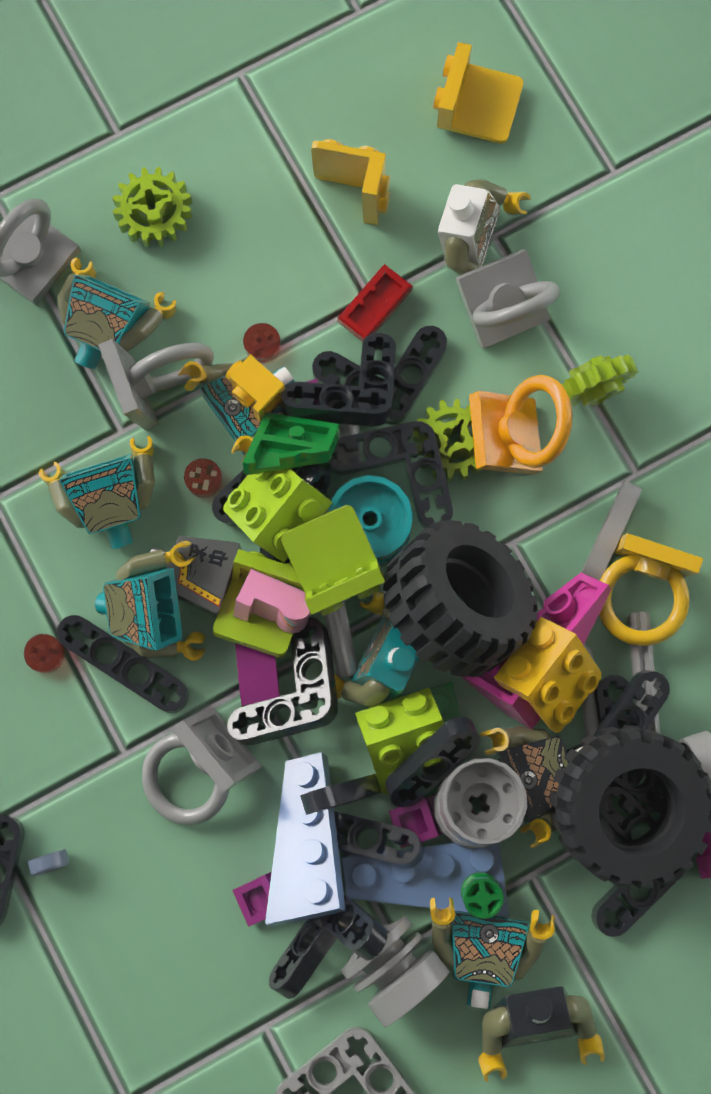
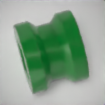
M475 872L466 877L461 885V897L465 908L471 915L487 919L500 911L504 895L498 881L487 872Z

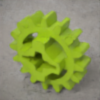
M143 167L141 170L142 176L138 178L130 172L128 174L130 183L126 185L119 182L118 184L122 195H114L112 198L114 205L117 207L112 212L115 220L119 221L120 231L122 233L128 232L130 241L133 243L141 237L144 247H149L151 240H157L158 245L162 247L164 246V238L167 236L175 242L177 240L175 231L177 229L186 231L188 228L184 219H190L193 216L191 208L188 207L193 203L190 193H186L185 182H177L173 171L164 177L161 167H157L154 174H149L146 167ZM155 204L156 208L150 210V205Z
M629 354L625 356L619 355L614 359H611L610 355L606 357L600 355L570 370V378L564 380L565 383H562V386L570 398L571 405L576 406L582 402L584 407L588 405L593 407L622 393L625 390L623 384L635 377L639 371L632 356Z
M455 399L453 407H448L444 400H440L437 412L430 406L427 407L426 416L428 420L418 418L417 421L427 423L435 433L447 482L452 481L454 473H459L463 481L467 480L469 469L478 474L481 469H476L473 437L470 436L468 430L469 425L472 426L470 404L467 405L466 409L460 408V400ZM447 418H456L455 420L446 423L441 421ZM461 429L459 442H455L446 452L447 440L451 439ZM418 431L413 432L412 441L421 443L416 446L418 456L423 455V442L428 439L426 436H420ZM431 453L424 456V458H433ZM461 457L467 459L459 463H450L451 460ZM433 470L432 477L436 478V472Z

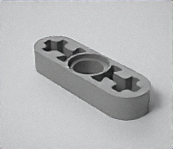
M626 480L623 481L581 573L600 581L640 496L641 487Z

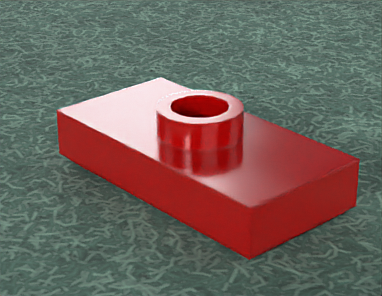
M384 264L339 315L337 322L363 342L368 335L376 333L412 292L413 286Z

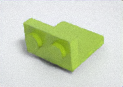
M291 468L247 475L238 488L231 492L224 504L223 510L255 544L282 562H285L288 555L281 542L283 533L322 516L333 502L303 480Z
M350 505L339 507L288 530L281 537L284 549L304 589L305 602L311 615L321 611L322 615L335 612L344 606L343 600L357 595L358 599L366 598L380 590L379 584L385 582L382 569L356 512Z
M238 549L233 561L232 580L214 622L213 634L218 638L275 657H283L287 653L294 633L284 632L277 626L276 622L269 621L252 613L248 622L234 617L236 599L251 569L300 589L303 592L304 589L291 563L283 564L268 559L262 553Z
M430 688L355 713L383 794L389 795L385 786L387 777L444 724ZM441 758L431 759L423 766H433L440 762Z

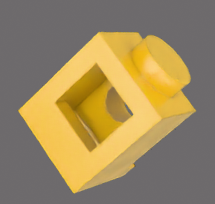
M251 354L243 362L241 360L235 362L227 371L225 377L234 388L231 392L232 395L246 408H249L252 404L255 418L261 422L265 413H270L281 402V392L285 389V384Z

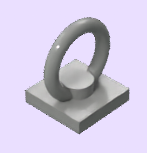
M37 198L26 200L17 205L0 223V280L35 306L67 269L71 261L81 252L78 244L50 225V208L45 201Z
M524 249L455 278L479 346L482 348L491 346L551 320L547 307L554 303L560 295V288L556 283L537 281L528 252Z
M113 339L99 344L123 414L144 430L159 425L148 396L155 394V392L187 383L189 379H192L189 375L179 376L178 373L181 369L157 377H151L149 373L166 364L183 359L197 358L194 362L199 363L201 366L211 365L214 360L212 349L202 343H183L170 346L146 356L137 363Z
M213 707L182 720L172 730L174 733L158 740L145 757L142 768L144 792L152 807L171 822L182 825H195L211 819L225 804L230 788L251 777L262 767L248 748L229 734L227 723ZM186 747L195 765L215 782L211 797L198 808L182 809L173 805L165 798L159 787L158 768L160 762L173 749Z

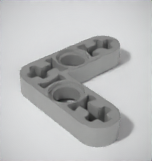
M360 1026L350 1027L284 1079L277 1087L275 1093L286 1094L284 1090L287 1088L292 1092L297 1091L304 1085V1081L299 1077L305 1073L310 1086L319 1092L317 1094H330L353 1074L368 1094H395L400 1086L406 1091L400 1094H416L373 1035L366 1028ZM354 1036L357 1040L362 1037L367 1040L364 1050L370 1059L374 1053H378L380 1059L371 1062L363 1073L358 1069L359 1066L364 1065V1060L357 1052L350 1055L346 1051L350 1047L348 1038ZM327 1060L335 1065L337 1074L333 1081L323 1084L315 1079L313 1069L318 1062ZM378 1068L388 1069L393 1075V1083L385 1091L374 1089L370 1083L372 1072ZM310 1088L303 1094H311Z

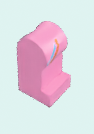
M253 569L250 570L236 599L233 613L234 617L248 622L251 613L269 621L276 622L281 630L288 633H297L303 630L310 616V611L305 602V592Z

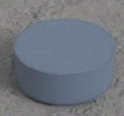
M66 849L30 860L28 861L31 876L34 875L36 877L66 867L70 861Z

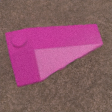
M579 573L544 600V608L536 613V622L540 617H543L575 633L584 645L612 589L608 584L584 573ZM508 658L483 675L476 677L467 675L462 677L503 713L524 726L533 729L541 719L527 700L503 688L495 680L494 676Z

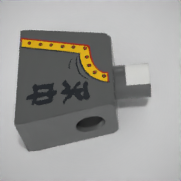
M178 536L175 545L181 541L192 543L190 546L179 548V556L184 560L192 557L196 558L184 567H179L174 563L166 564L167 568H174L177 598L217 617L231 583L233 561L238 549L242 550L241 545L230 541ZM153 547L151 552L161 549Z

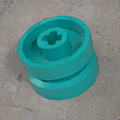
M371 475L351 479L337 490L331 500L333 503L329 506V512L344 505L352 506L379 565H388L408 544L410 539L413 512L409 498L397 484L385 477ZM371 517L376 519V524L367 526L363 521L367 522L368 518Z

